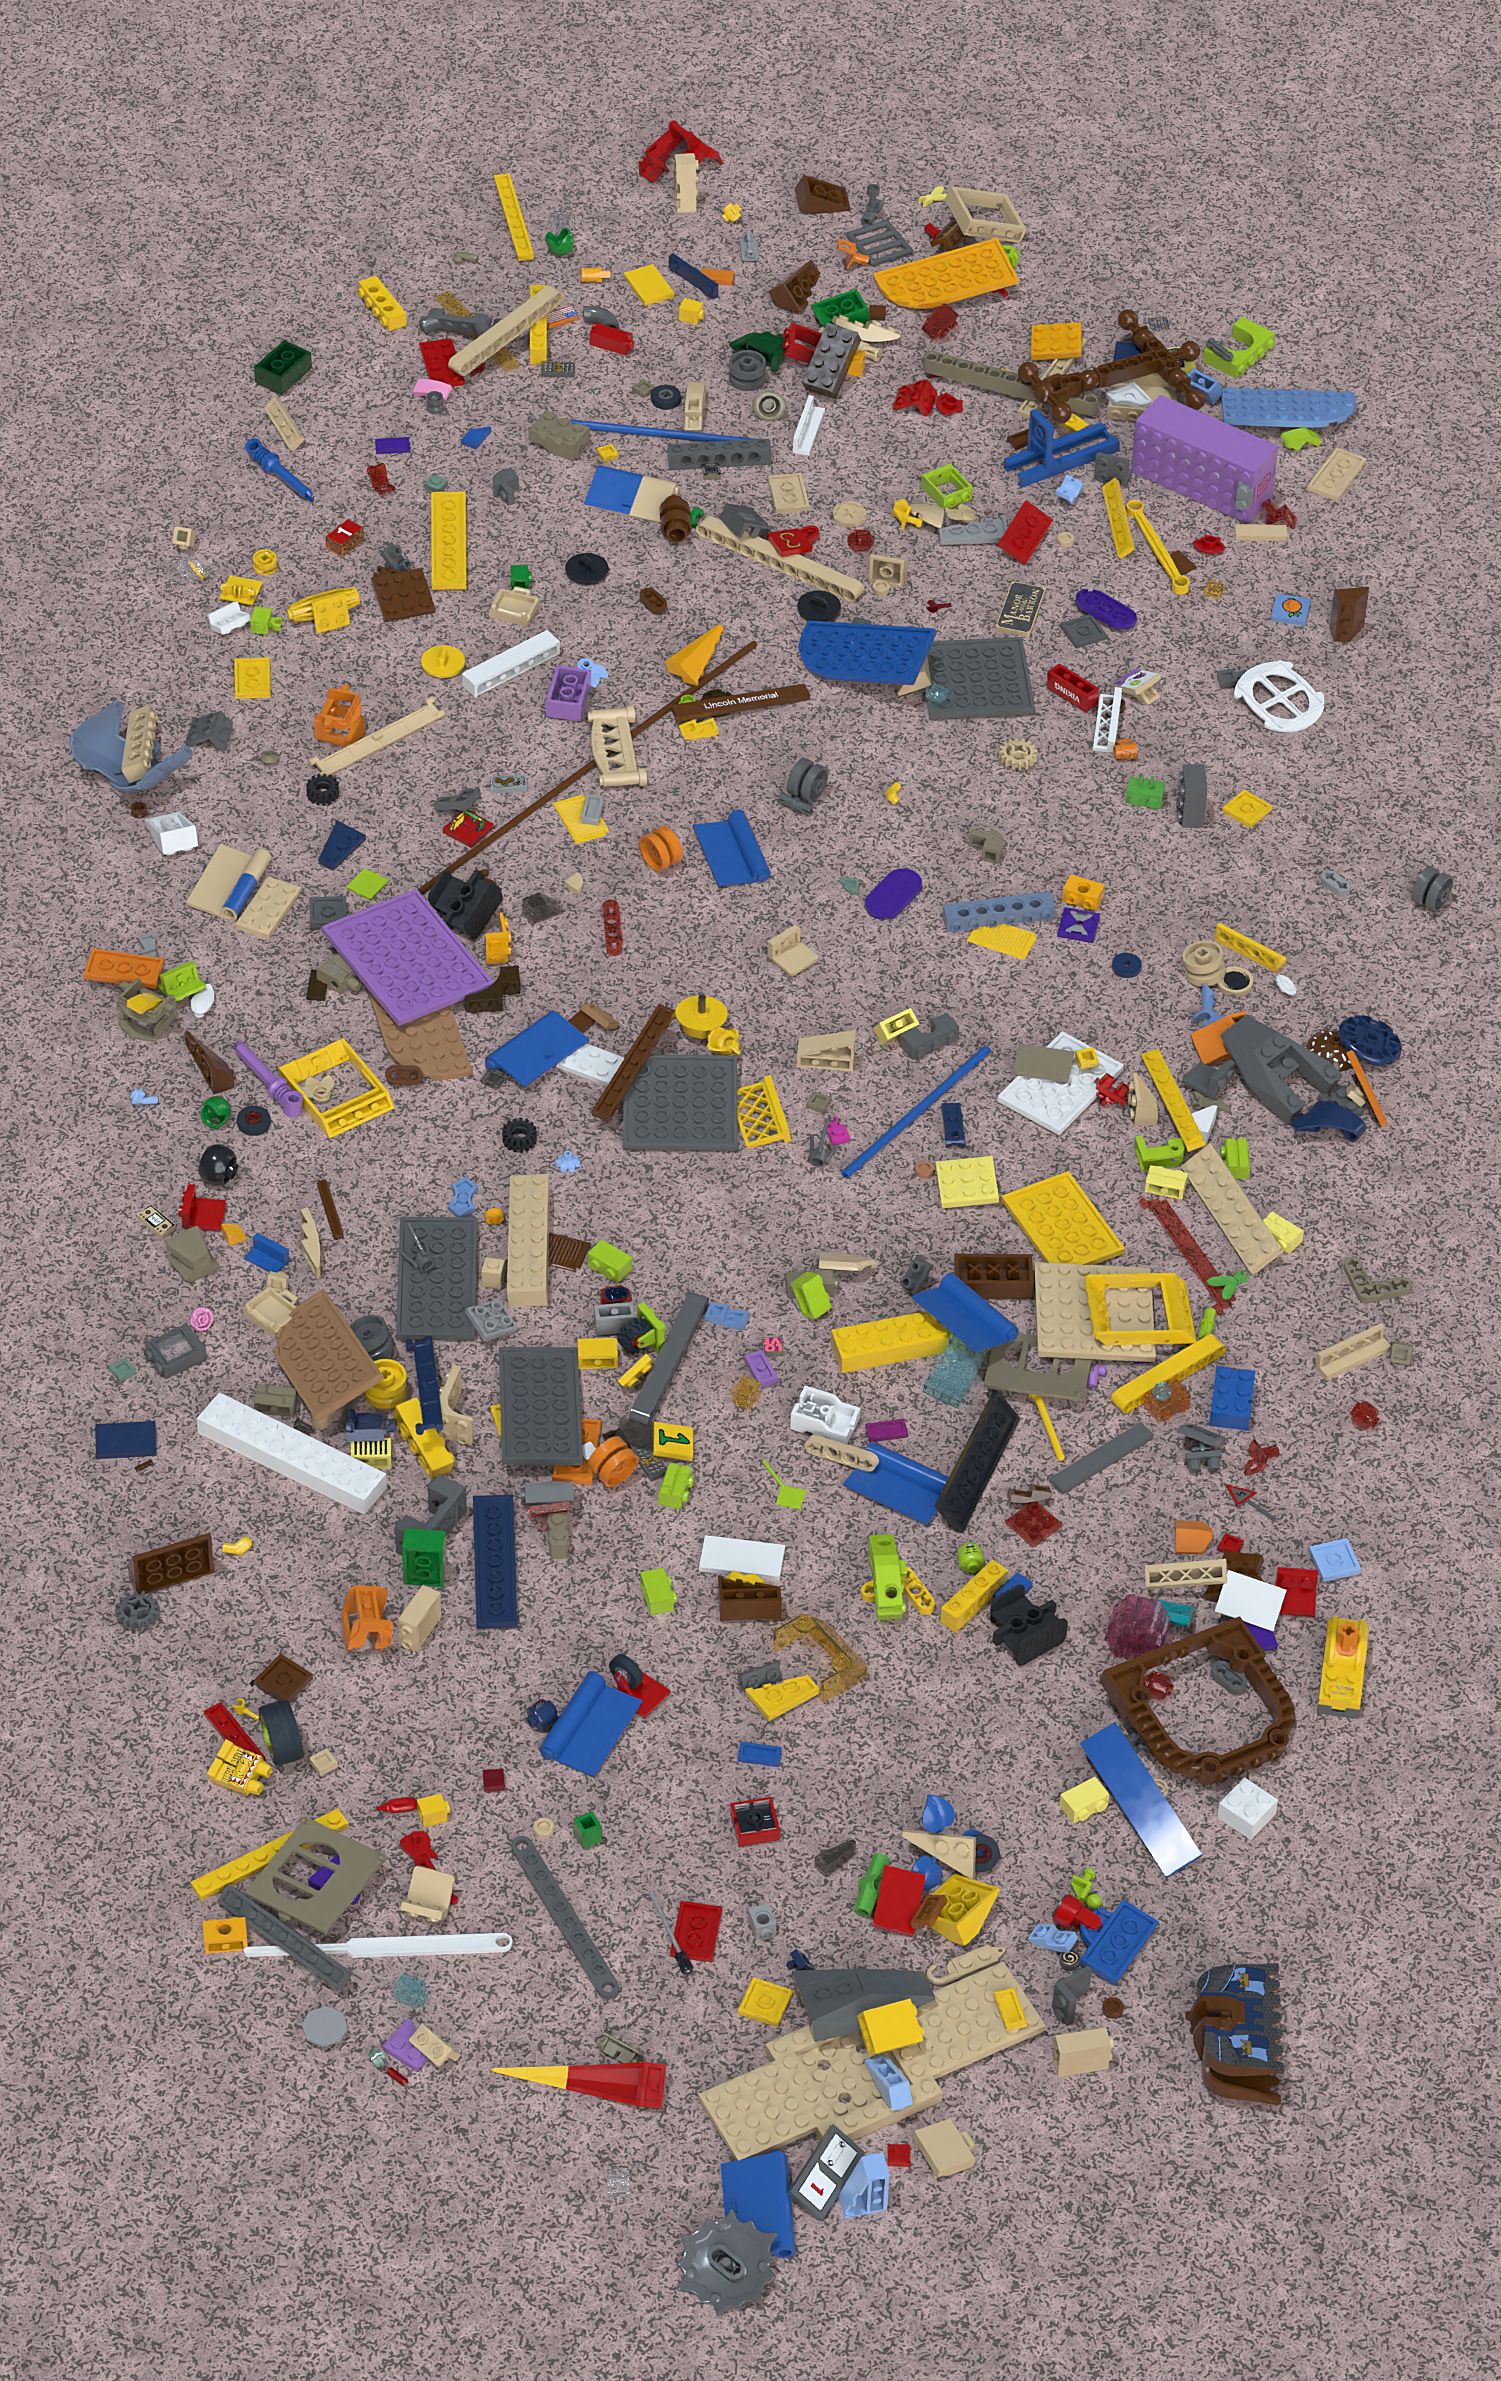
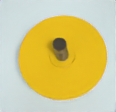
M697 995L682 1000L676 1007L675 1016L688 1036L696 1039H707L708 1035H710V1030H714L725 1023L728 1012L726 1006L718 999Z

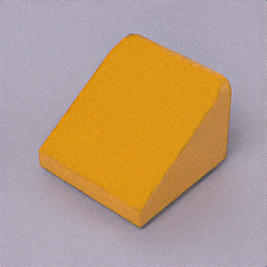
M221 1224L222 1235L229 1246L247 1240L240 1225Z

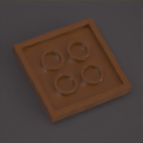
M422 568L371 577L384 622L435 613V606Z

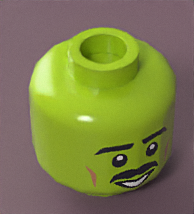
M968 1542L957 1550L956 1555L962 1571L975 1573L984 1566L985 1560L979 1545Z

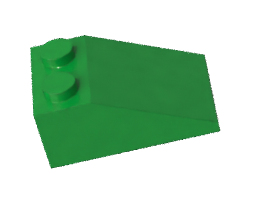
M857 289L811 304V308L822 327H826L827 323L834 324L832 322L834 315L837 317L840 315L849 318L848 321L853 323L855 320L866 325L867 321L870 322L868 307Z
M405 1528L402 1544L404 1585L444 1588L446 1531Z

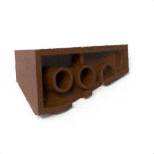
M811 259L768 292L777 306L799 313L808 305L807 298L812 295L811 288L816 285L820 272Z
M185 1031V1045L212 1093L216 1094L234 1088V1080H236L234 1070L230 1069L223 1059L189 1031Z

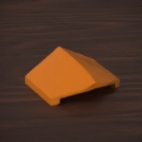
M1175 1520V1554L1203 1555L1213 1539L1212 1528L1202 1521Z

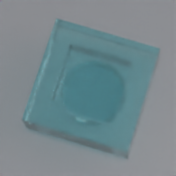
M934 683L926 692V699L941 705L950 695V689Z

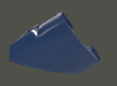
M1317 1101L1305 1115H1299L1291 1124L1295 1131L1318 1132L1321 1127L1342 1129L1345 1137L1350 1141H1357L1367 1129L1365 1122L1356 1114L1342 1106L1326 1101Z

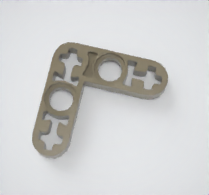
M1348 1257L1344 1261V1272L1358 1300L1362 1303L1368 1304L1405 1296L1411 1291L1412 1283L1406 1277L1371 1283L1360 1259ZM1361 1278L1364 1282L1358 1283L1354 1279ZM1386 1288L1389 1290V1292L1382 1293L1380 1289Z

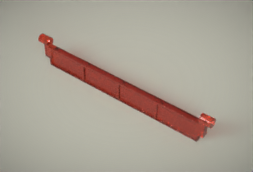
M1141 1198L1139 1200L1141 1207L1144 1210L1148 1208L1152 1210L1217 1303L1212 1308L1216 1310L1217 1315L1223 1314V1309L1231 1307V1302L1236 1301V1298L1232 1295L1231 1298L1224 1300L1222 1298V1291L1225 1286H1211L1207 1284L1208 1279L1221 1276L1167 1200L1160 1201L1157 1198L1147 1201L1145 1198Z

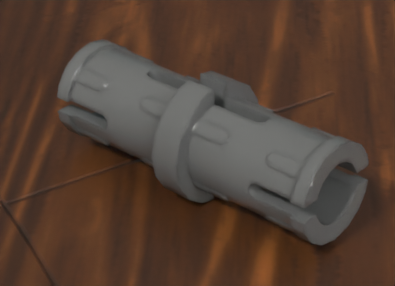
M781 792L778 796L780 799H777V802L790 807L792 811L797 810L807 816H810L813 812L811 809H814V806L801 801L799 797L794 798L784 792Z

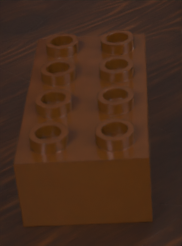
M954 1253V1274L982 1298L1032 1299L1034 1285L1032 1254Z

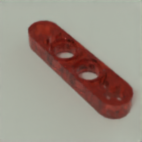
M609 899L604 901L602 905L606 952L610 956H619L623 951L619 904L617 901ZM609 907H612L613 912L609 913ZM608 920H616L617 922H615V923H608L607 921H608ZM610 933H616V934H618V935L612 937V936H609L608 934H610ZM612 943H616L615 949L612 947Z

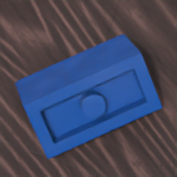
M256 1233L253 1236V1248L245 1256V1260L269 1273L270 1271L278 1273L289 1262V1249Z

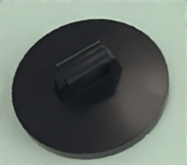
M593 553L577 554L571 557L565 565V572L568 578L584 585L601 582L606 578L609 571L607 561Z
M815 590L807 592L799 598L797 610L803 618L809 621L827 622L839 615L841 603L834 594Z

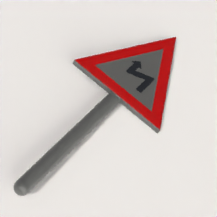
M1225 1484L1237 1507L1247 1502L1271 1520H1277L1276 1517L1249 1500L1257 1492Z

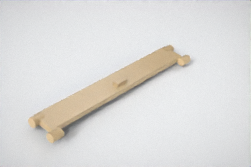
M431 696L424 700L425 707L322 760L315 756L309 759L308 763L310 766H317L321 771L318 773L320 776L326 774V777L439 720L445 716V712L443 709L440 711L436 709L433 705L435 699Z

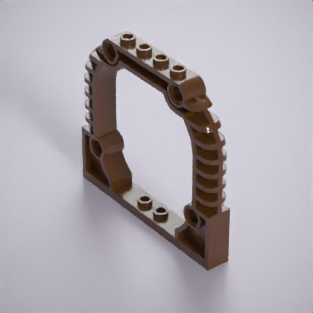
M1240 1616L1105 1669L1099 1680L1124 1720H1130L1131 1725L1136 1729L1137 1734L1150 1750V1754L1158 1760L1159 1764L1166 1766L1175 1774L1181 1773L1186 1775V1778H1197L1199 1783L1207 1786L1217 1782L1223 1783L1229 1777L1234 1775L1240 1776L1251 1768L1257 1769L1268 1761L1274 1762L1278 1760L1285 1751L1295 1722L1294 1704L1290 1699L1289 1693L1285 1691L1283 1684L1279 1682L1276 1674L1270 1669V1665L1264 1660L1265 1652ZM1206 1647L1210 1654L1228 1660L1229 1666L1233 1671L1244 1673L1268 1707L1273 1718V1724L1265 1728L1259 1740L1223 1755L1209 1751L1193 1755L1181 1749L1170 1738L1150 1708L1151 1692L1147 1687L1143 1686L1147 1670L1159 1665H1167L1177 1658H1185L1189 1653Z

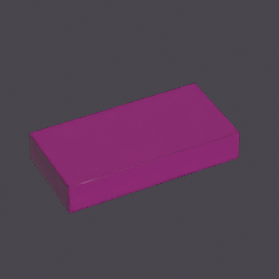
M904 1419L865 1424L869 1443L871 1441L879 1442L908 1437Z

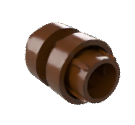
M672 495L667 497L659 507L661 532L669 541L679 543L684 541L692 531L690 506L680 496Z

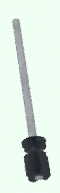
M650 1890L651 1898L677 1951L675 1959L680 1962L678 1964L683 1974L691 1973L694 1967L690 1959L686 1958L688 1954L686 1951H681L653 1890Z

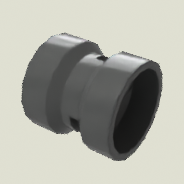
M438 391L429 392L426 396L427 411L431 414L441 413L444 409L443 394Z

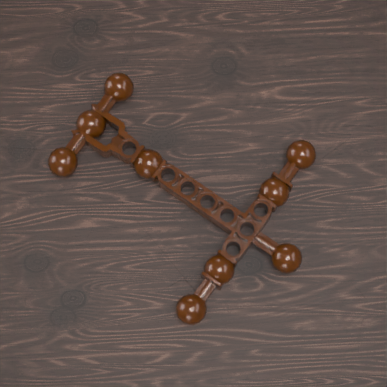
M1125 309L1120 312L1117 320L1122 329L1131 330V341L1135 343L1137 348L1142 350L1141 354L1105 363L1097 368L1094 367L1093 370H1084L1081 373L1065 375L1057 373L1044 378L1043 381L1038 377L1039 369L1033 362H1024L1018 369L1019 378L1025 383L1032 384L1031 389L1034 390L1035 398L1039 402L1048 404L1051 407V417L1057 423H1066L1070 420L1072 410L1064 402H1068L1069 398L1084 393V390L1092 391L1096 387H1108L1154 373H1158L1168 383L1170 388L1174 389L1175 394L1183 393L1185 395L1184 403L1186 406L1199 410L1205 404L1203 392L1190 387L1191 378L1188 377L1185 371L1181 370V366H1178L1176 361L1178 359H1183L1186 362L1197 360L1200 355L1199 345L1194 341H1186L1181 345L1180 350L1169 352L1161 341L1148 330V326L1140 327L1138 325V316L1131 309Z

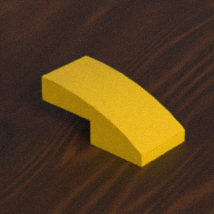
M714 718L700 723H696L694 719L678 725L685 740L719 735Z
M142 993L127 1000V1007L142 1014L148 1009L154 1011L164 1000L151 993Z

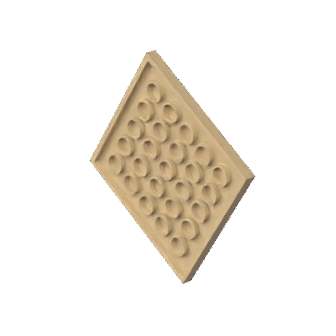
M1035 1262L1037 1356L1155 1362V1344L1105 1345L1100 1340L1095 1339L1092 1333L1093 1323L1090 1319L1091 1312L1087 1303L1088 1294L1085 1290L1086 1283L1084 1277L1088 1274L1151 1273V1269L1143 1267ZM1152 1287L1105 1288L1104 1294L1112 1331L1154 1330Z

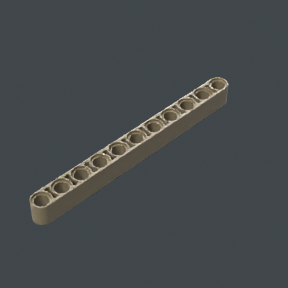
M935 351L924 353L923 370L926 373L1039 402L1035 398L1034 390L1031 389L1032 384L1023 382L1019 378L1018 373ZM1084 391V393L1069 398L1068 402L1064 403L1071 407L1072 412L1093 416L1097 413L1099 398L1094 393Z

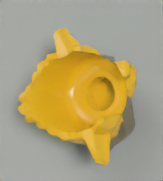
M717 1027L714 1030H710L707 1043L708 1050L715 1055H734L737 1058L742 1056L744 1047L739 1039V1033L736 1028L725 1030L724 1028Z

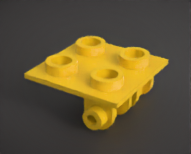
M230 575L227 582L221 584L220 590L222 593L219 599L253 606L263 581Z

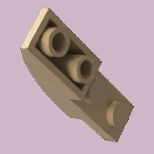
M834 315L832 320L835 325L858 332L863 341L882 342L900 337V334L896 332L897 329L890 326L887 328L882 327V323L875 320L872 323L867 321L865 327L859 321L855 320L854 323L848 321L849 318L843 315L839 317Z
M689 382L685 402V431L702 433L706 382Z

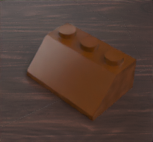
M1369 587L1334 590L1329 626L1334 642L1351 641L1364 628Z

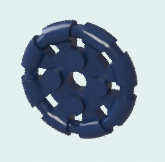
M1355 1015L1343 1020L1339 1026L1338 1037L1341 1045L1347 1048V1052L1354 1051L1359 1061H1367L1369 1065L1385 1066L1386 1063L1390 1065L1399 1059L1402 1051L1401 1041L1398 1035L1393 1033V1029L1384 1022L1376 1021L1370 1016Z

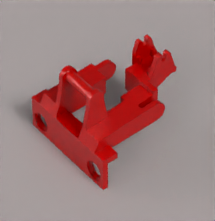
M675 120L669 123V130L647 148L645 156L642 157L643 161H638L639 174L651 183H654L663 173L662 170L666 173L669 172L664 162L670 157L669 153L685 140L688 150L683 154L694 153L698 164L706 157L711 160L714 159L721 165L724 164L716 150L697 138L691 131L684 129Z

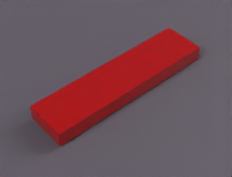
M222 1702L203 1711L204 1716L224 1741L228 1740L237 1747L258 1754L266 1761L264 1754Z

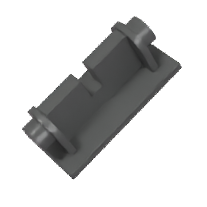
M779 1661L769 1662L767 1665L755 1670L740 1673V1676H737L739 1683L743 1684L744 1692L747 1688L752 1687L754 1690L765 1684L781 1680Z

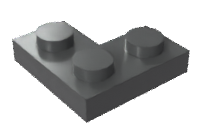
M480 788L463 789L457 796L440 797L433 803L434 809L442 810V812L456 809L458 811H466L481 796Z

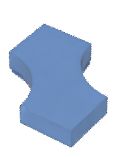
M466 1176L451 1185L455 1197L448 1204V1210L455 1217H466L475 1212L471 1199L478 1192V1187Z

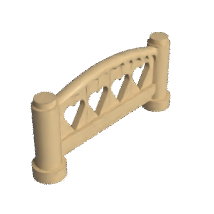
M626 705V708L591 710V712H587L588 723L592 722V754L602 774L599 775V785L603 787L636 784L647 786L646 769L638 768L637 770L629 723H635L634 705ZM602 725H608L615 729L604 733L602 732ZM609 737L617 741L611 745H605L606 740L603 738ZM606 750H612L620 754L613 758H608ZM613 762L622 767L611 771L609 770L610 765L608 763Z

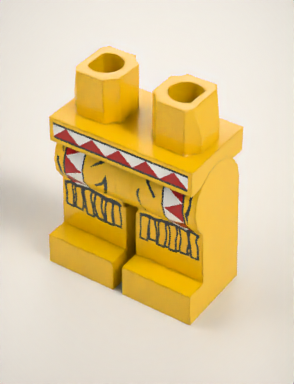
M225 1740L217 1754L218 1759L215 1758L207 1776L211 1782L246 1796L250 1793L260 1795L264 1785L257 1781L260 1775L265 1778L270 1777L273 1769L271 1765L264 1762L262 1756L237 1747L232 1742Z

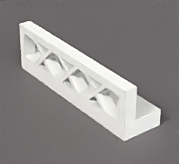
M812 395L808 396L793 438V453L808 456L812 450L825 413V408L813 406L814 396Z
M1115 687L1114 695L1100 694L1093 751L1114 753L1113 747L1116 743L1122 688ZM1103 700H1111L1113 701V704L1107 707L1103 703ZM1108 713L1111 718L1105 720L1102 715ZM1104 726H1106L1109 729V731L1105 734H1103L1099 730ZM1104 740L1108 746H1098L1097 743Z

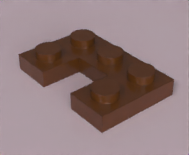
M1225 1551L1222 1559L1227 1561L1228 1570L1242 1574L1258 1575L1264 1562L1263 1555ZM1224 1584L1209 1585L1204 1594L1205 1599L1218 1602Z

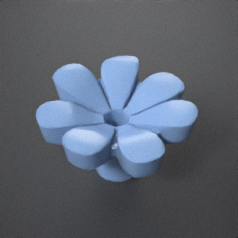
M566 1151L564 1155L558 1156L555 1163L557 1167H561L560 1171L563 1173L567 1169L569 1172H575V1167L581 1166L579 1157L577 1155L572 1156L570 1151Z

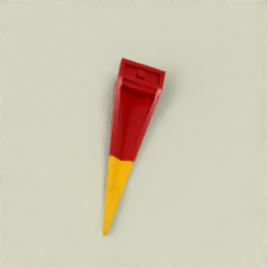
M637 2062L493 2068L492 2071L637 2107L662 2109L667 2065Z

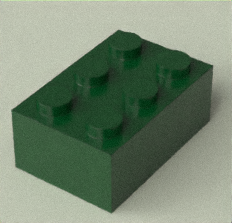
M283 340L254 366L255 383L282 395L312 368L311 352Z

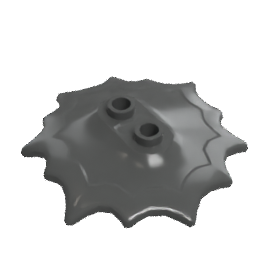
M730 2209L725 2219L719 2222L706 2218L703 2226L696 2233L681 2236L685 2251L684 2256L678 2262V2266L684 2272V2278L677 2287V2290L695 2294L702 2304H712L715 2307L717 2316H720L729 2308L740 2309L746 2302L760 2303L765 2284L775 2278V2274L770 2269V2264L774 2260L770 2249L771 2244L777 2237V2233L761 2232L756 2228L752 2220L744 2223L740 2222L734 2209ZM721 2257H725L722 2259V2263H718Z

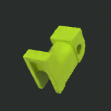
M1143 1135L1135 1136L1134 1150L1142 1172L1149 1171L1150 1165L1173 1168L1182 1164L1184 1145L1181 1138L1168 1139L1167 1145L1146 1147ZM1170 1158H1176L1177 1160L1172 1161Z

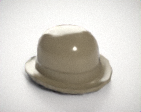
M774 391L759 393L752 403L755 415L765 421L778 420L786 411L784 398Z

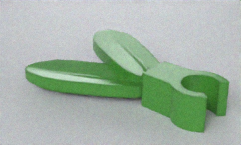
M1241 1269L1233 1277H1212L1207 1280V1284L1211 1286H1225L1222 1291V1298L1227 1300L1232 1297L1237 1285L1248 1282L1250 1274L1243 1276L1245 1269Z

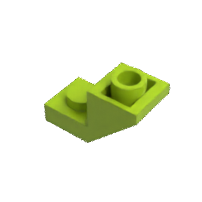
M1300 427L1280 435L1284 440L1283 444L1287 448H1293L1297 451L1305 443L1309 445L1314 444L1317 447L1322 443L1318 434L1307 427Z

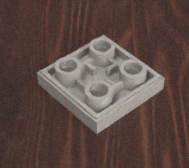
M500 1299L466 1308L465 1313L483 1341L509 1335L518 1330L517 1325Z

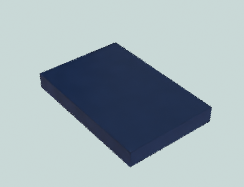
M155 1421L95 1424L96 1459L156 1456Z

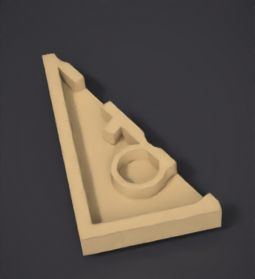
M907 1829L902 1831V1837L968 1878L973 1879L975 1877L976 1837Z

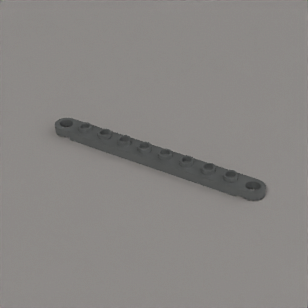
M526 1836L514 1838L511 1843L512 1853L593 1987L601 1998L609 2000L615 1998L619 1993L617 1980L533 1842ZM519 1843H525L528 1847L520 1850L516 1846ZM605 1985H611L614 1989L606 1992L602 1988Z

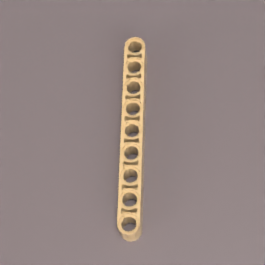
M551 285L546 286L455 354L449 360L448 367L461 376L467 375L560 305L564 299V294Z

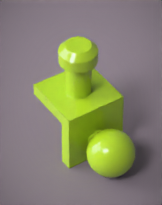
M1085 1868L1082 1878L1073 1875L1071 1890L1074 1891L1076 1898L1083 1901L1085 1905L1087 1903L1090 1909L1096 1910L1102 1905V1898L1098 1894H1092L1093 1883L1090 1880H1093L1096 1874L1093 1869Z

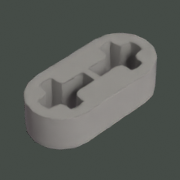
M1326 870L1321 874V884L1339 897H1346L1350 894L1351 884L1343 877L1331 870Z

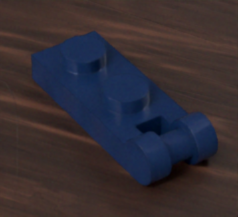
M941 1103L945 1147L950 1148L952 1145L965 1147L960 1103Z

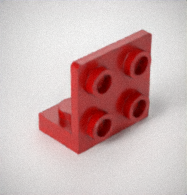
M1277 1567L1275 1586L1286 1590L1279 1614L1315 1617L1318 1570Z

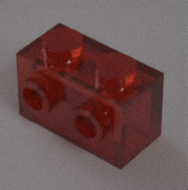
M943 303L926 319L921 330L937 341L941 337L944 338L948 334L949 329L953 330L958 324L956 320L959 314Z

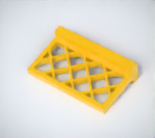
M771 1075L764 1076L763 1082L737 1089V1096H745L742 1101L737 1100V1120L747 1149L782 1139L784 1143L792 1141ZM763 1088L760 1096L753 1094L755 1090ZM749 1098L756 1100L753 1105L746 1103ZM761 1102L768 1104L765 1109L758 1108V1105ZM743 1107L750 1109L746 1115L739 1113ZM754 1111L761 1113L758 1119L750 1117ZM765 1116L772 1118L769 1123L762 1121ZM747 1121L754 1123L751 1129L744 1126ZM758 1125L766 1127L762 1133L755 1130ZM770 1129L778 1133L772 1136L767 1135ZM752 1134L758 1136L757 1140L748 1141Z

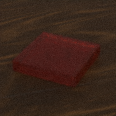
M566 1501L530 1506L527 1510V1515L530 1519L545 1517L550 1513L564 1512L566 1514L571 1509V1503Z

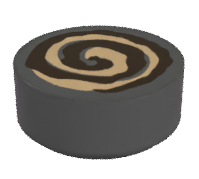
M1071 1949L1069 1953L1061 1952L1059 1964L1064 1970L1074 1971L1080 1966L1081 1956L1074 1949Z

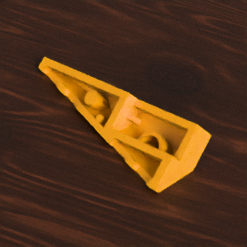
M716 625L667 659L666 666L668 672L682 676L685 683L697 686L700 676L704 674V667L708 665L715 651L716 643L720 641L721 633H724L722 625Z

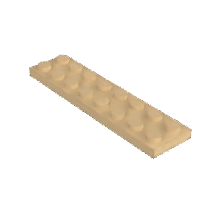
M1211 1143L1181 1165V1168L1185 1173H1188L1189 1180L1250 1273L1256 1274L1284 1252Z

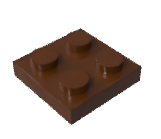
M280 1653L254 1680V1684L276 1699H287L290 1702L313 1679V1674Z

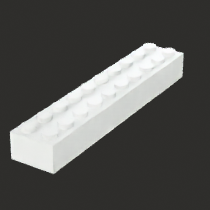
M220 1392L197 1418L199 1434L364 1515L387 1489L386 1473Z

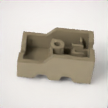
M545 411L530 427L529 440L543 445L549 453L573 462L579 455V449H584L590 443V427L582 424L574 425L567 418L558 419L556 414Z

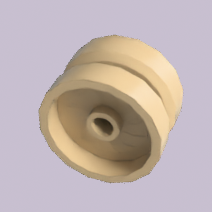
M1205 940L1198 941L1189 945L1184 950L1182 956L1186 978L1191 984L1202 986L1204 983L1207 986H1211L1224 978L1226 974L1222 947L1218 943Z

